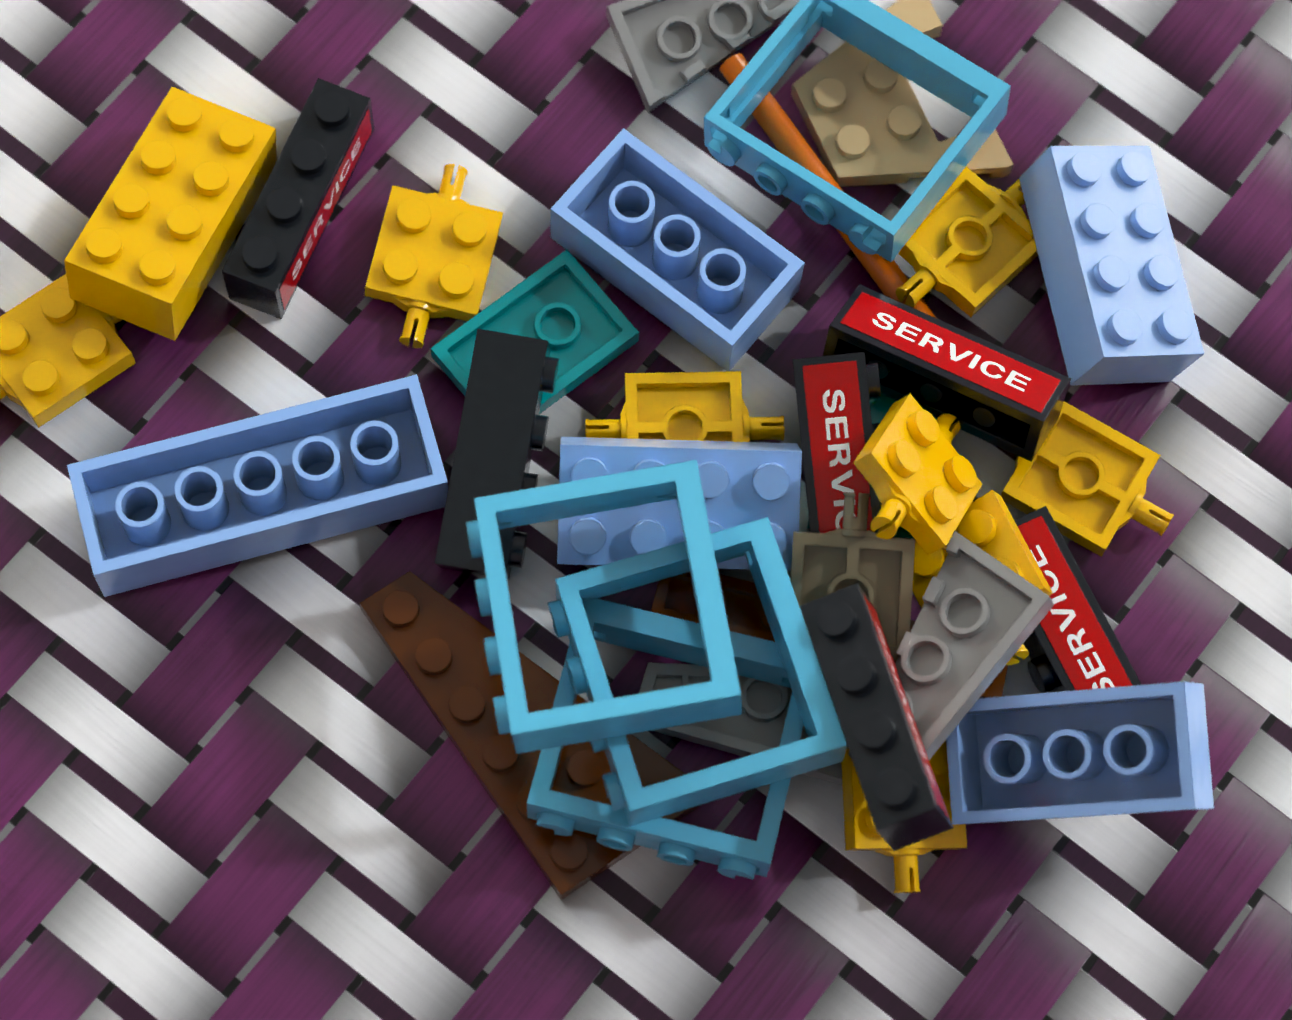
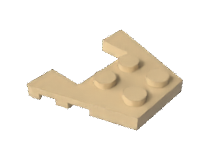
M898 0L886 9L887 12L932 39L939 37L943 25L930 0ZM848 42L843 43L792 84L791 95L828 171L840 187L907 183L909 178L926 177L957 137L954 136L941 142L938 141L907 78ZM996 129L967 164V167L975 174L989 173L990 178L1005 177L1011 174L1014 164Z

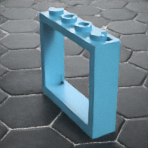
M800 0L704 116V146L708 148L710 154L720 163L726 166L736 165L752 175L757 184L768 193L776 196L782 194L800 205L803 212L814 222L821 225L829 223L848 235L850 241L859 250L870 255L877 253L884 259L892 262L1006 116L1011 85L869 0ZM822 27L971 117V120L891 221L740 128Z
M697 460L474 498L477 520L466 522L472 559L483 557L486 578L475 579L481 617L493 616L496 635L484 638L490 675L502 674L505 696L493 697L499 734L511 733L517 754L742 715L740 685ZM677 499L710 681L528 713L499 529Z
M768 517L711 533L716 564L746 556L808 738L643 788L626 735L590 741L594 753L605 750L611 773L602 775L606 794L610 798L613 811L621 808L624 809L629 826L843 762L847 743ZM685 542L555 579L556 600L547 604L557 638L568 635L574 657L565 659L575 695L586 692L589 702L613 698L582 602L690 572Z
M597 598L582 602L594 640L708 668L699 623ZM729 631L737 675L791 688L775 642ZM569 644L566 659L574 657L571 644ZM564 662L552 709L575 705L577 695H575L571 685L566 662ZM793 692L779 746L799 741L801 738L804 724ZM563 746L541 750L527 800V816L530 819L537 820V826L553 829L554 834L571 836L573 829L598 835L596 841L599 844L616 850L631 851L634 844L658 850V858L677 865L692 866L694 859L718 865L717 871L720 874L733 879L735 875L754 879L755 874L767 877L791 777L770 784L757 840L754 841L661 817L629 826L623 808L613 811L612 805L552 791Z

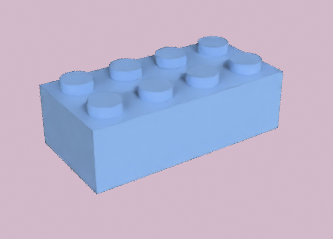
M624 128L550 209L551 239L567 249L571 254L726 371H730L800 289L805 262Z
M1050 146L1019 177L1068 377L1071 378L1070 385L1170 382L1203 356L1204 350L1150 146Z
M561 437L559 483L697 460L710 532L715 533L768 517L786 570L791 571L793 532L799 531L802 451L797 443ZM677 499L558 519L557 564L605 565L684 542ZM745 555L717 563V569L750 570Z
M1184 681L979 698L946 739L952 825L1214 809L1204 684Z

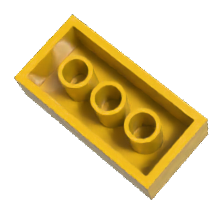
M171 87L64 260L70 298L175 341L252 211L277 161L276 128Z

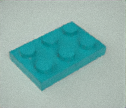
M566 249L430 349L431 357L465 396L477 329L547 340L551 348L549 357L559 358V366L554 392H543L539 412L541 414L639 341V332Z

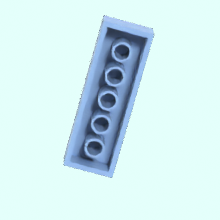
M417 374L67 465L93 575L104 597L445 507L448 493L447 477Z

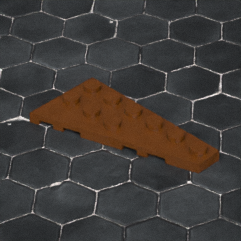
M410 571L360 602L363 614L561 900L640 847L634 844L631 851L612 849L599 844L596 841L598 835L573 829L571 836L556 835L553 829L537 826V820L528 818L527 800L541 750L517 754L511 733L499 734L493 697L505 696L502 674L490 675L484 638L496 636L495 633ZM519 652L528 713L552 709L559 680ZM577 695L575 705L588 703ZM632 734L626 735L642 788L686 775ZM590 741L564 745L552 791L612 805L610 798L607 797L602 777L604 774L611 773L605 750L594 753ZM701 805L665 815L661 818L679 821Z

